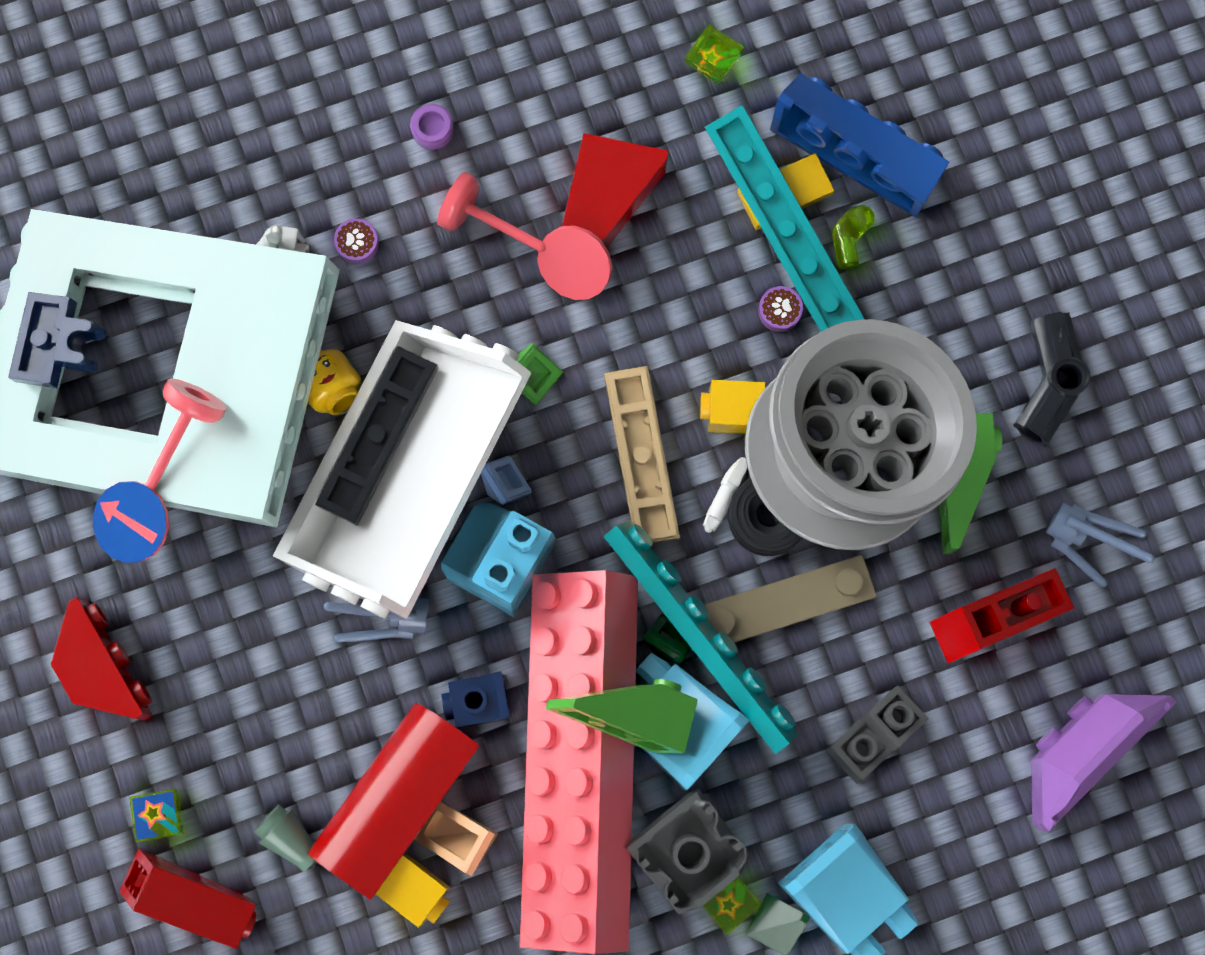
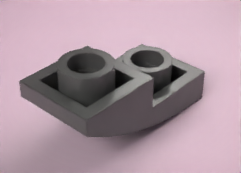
M897 685L842 734L826 751L850 778L858 784L893 751L908 740L929 718Z

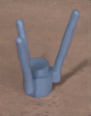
M1062 502L1045 532L1054 537L1050 545L1051 547L1064 553L1102 588L1107 586V581L1070 546L1072 543L1080 547L1087 535L1145 562L1153 563L1155 560L1152 554L1092 525L1097 524L1139 538L1147 536L1145 530L1086 511L1075 504L1071 507Z
M418 597L407 619L389 611L386 617L390 618L389 626H396L398 628L335 634L333 641L341 643L387 638L413 639V633L425 634L429 599ZM326 602L324 604L326 611L379 617L358 604Z

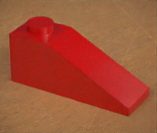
M1056 568L962 606L929 623L947 663H950L1075 608Z

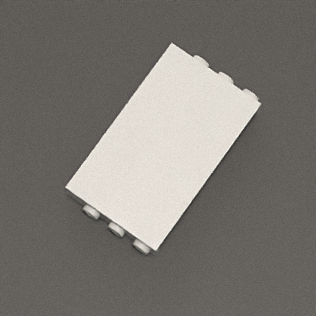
M395 320L278 544L273 557L305 573L302 581L324 592H327L329 586L332 585L334 587L331 594L353 605H356L359 598H361L363 602L360 607L379 617L386 619L390 611L407 619L531 375L529 370L517 362L519 355L512 349L495 343L493 348H489L484 342L467 334H464L462 339H458L450 331L436 325L431 330ZM400 346L437 364L439 369L358 526L317 507L315 503L396 347Z

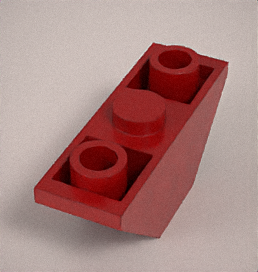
M79 597L70 600L51 660V666L71 702L146 721L153 717L148 707L153 702L145 685L139 679L133 681L126 668L131 662L122 645L118 641L112 643L104 628L109 625V622L102 609L96 602L90 604L89 601Z

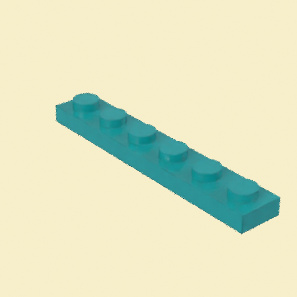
M743 105L705 127L707 133L820 332L847 321L865 320Z
M626 521L616 525L603 537L745 717L749 719V722L775 755L790 744L798 735V732L794 729L796 726L795 720L790 712L781 704L775 705L765 692L767 686L762 677L753 668L749 667L747 669L736 656L738 649L735 643L726 633L722 631L718 633L707 619L709 612L705 605L693 595L690 597L679 584L681 577L674 566L667 560L661 561L651 548L653 542L647 532L637 524L633 526L630 521Z

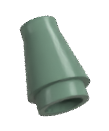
M277 805L253 831L261 839L259 844L293 863L303 872L315 862L314 859L307 855L314 842L291 809L286 811L281 805Z

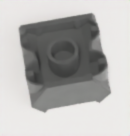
M699 788L675 803L636 835L626 847L678 914L703 907L741 875L750 856L745 846L731 832Z

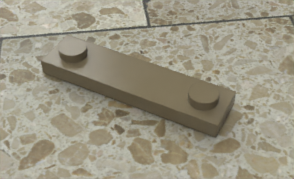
M859 555L705 604V607L709 612L707 619L717 632L722 631L726 633L734 643L875 599L877 596L863 555Z

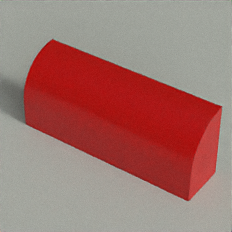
M415 702L310 848L307 855L371 901L480 745L434 712Z

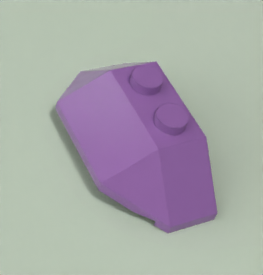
M1104 694L1095 696L1092 699L1087 695L1081 698L1067 713L1072 719L1060 731L1056 727L1049 730L1036 744L1040 751L1031 759L1032 824L1039 831H1050L1177 702L1171 696Z

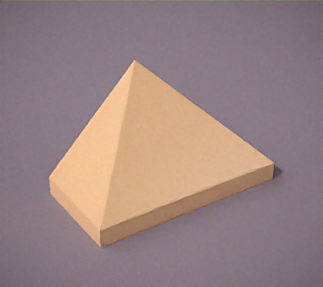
M440 801L414 840L464 873L472 876L498 833Z

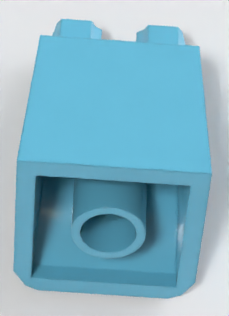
M478 503L473 507L442 560L441 569L448 581L514 617L532 585L533 575L540 572L557 539L551 531L515 511L506 510L493 503Z
M651 653L636 669V673L649 685L654 684L655 679L673 681L682 686L680 692L698 699L685 754H656L643 749L685 791L693 785L749 722V719L708 690L677 664L671 667L666 661Z
M844 823L777 883L810 916L836 946L846 954L884 955L886 953L885 949L871 934L883 922L898 939L905 937L919 924L910 907L905 903L909 898L891 876L856 824Z

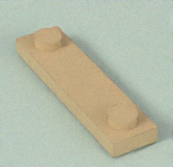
M648 366L604 373L631 523L633 526L635 524L641 526L650 536L653 544L679 540L680 535Z

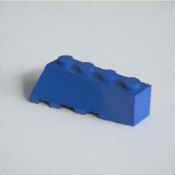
M800 73L782 91L777 99L770 131L810 155L816 153L820 161L914 217H917L950 162L943 158V154L936 147L927 143L919 144L907 137L905 131L900 126L890 121H880L870 115L868 109L860 102L853 99L845 100L833 93L831 87L819 78H808Z

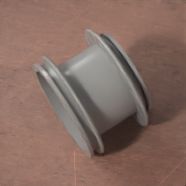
M854 320L837 324L825 329L800 345L786 360L778 376L770 382L755 402L749 416L745 434V455L749 475L754 488L768 510L784 526L802 538L834 549L862 550L877 547L898 538L908 531L922 515L940 505L956 488L969 465L975 447L977 433L975 406L971 392L960 370L940 347L922 334L908 327L882 320ZM827 393L838 395L842 404L833 402ZM807 427L816 429L821 434L823 441L820 442L811 438L807 432ZM832 466L840 467L845 472L847 481L837 478L832 471ZM877 467H881L889 473L891 482L883 480L878 475Z

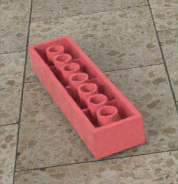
M602 570L535 574L532 578L520 948L588 954L629 951L631 854L626 847L632 841L634 745L546 709V706L550 699L635 685L638 580L633 575Z

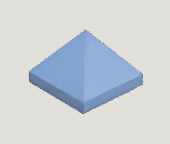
M510 456L485 464L481 476L487 495L500 504H507L532 493L531 488Z

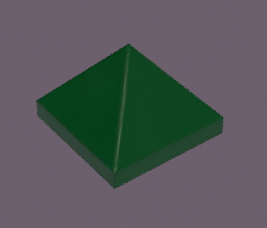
M661 613L644 636V640L652 652L665 661L681 664L692 649L663 613Z

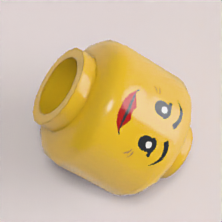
M321 349L308 403L319 413L337 415L348 410L361 387V378L341 351L338 349L322 351Z

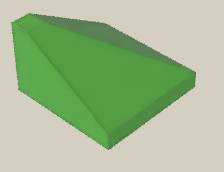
M531 343L518 354L517 362L531 372L521 395L534 405H537L562 375L563 371L539 348Z

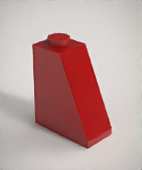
M583 133L562 226H577L587 229L601 239L605 247L608 248L666 173L669 151Z
M138 849L119 890L133 911L237 949L241 938L246 939L250 935L256 921L257 914L254 912L256 904L247 895L142 849Z

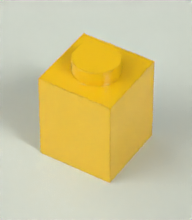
M711 380L709 393H701L700 419H708V432L746 434L750 413L755 402L765 389V382Z
M408 854L402 855L375 894L418 928L426 920L434 924L451 902L444 897L450 886Z

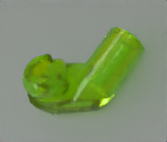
M861 205L850 208L833 226L832 238L838 268H850L859 264L856 242L875 221L874 212L868 206Z

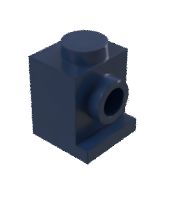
M501 671L448 682L449 693L441 694L446 721L454 719L458 729L512 719L504 674ZM472 692H478L483 697V703L477 709H470L466 704V698Z

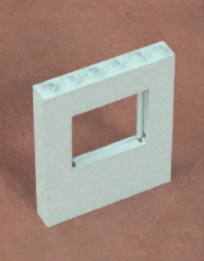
M31 209L28 223L25 224L21 232L22 245L17 263L10 272V289L6 303L0 310V475L103 494L107 488L118 482L138 481L145 484L181 414L180 411L167 402L158 436L52 417L65 367H62L58 388L16 383L8 378L28 292L72 298L77 302L74 318L79 316L86 287L192 304L173 378L191 383L213 394L226 405L227 410L223 418L215 423L191 419L155 491L162 497L166 507L277 528L340 272L337 266L327 256ZM74 278L81 279L79 286L74 283ZM38 412L45 414L43 421L38 419Z

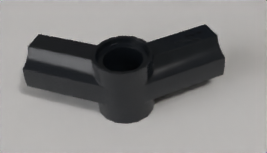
M1070 312L1046 314L1030 322L1043 376L1039 386L1013 426L1022 436L1043 446L1048 445L1074 402L1088 387L1090 382V371L1081 360ZM1056 373H1067L1074 382V388H1062L1057 382Z

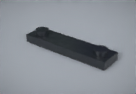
M400 346L396 347L315 503L317 507L358 526L439 369L437 364Z

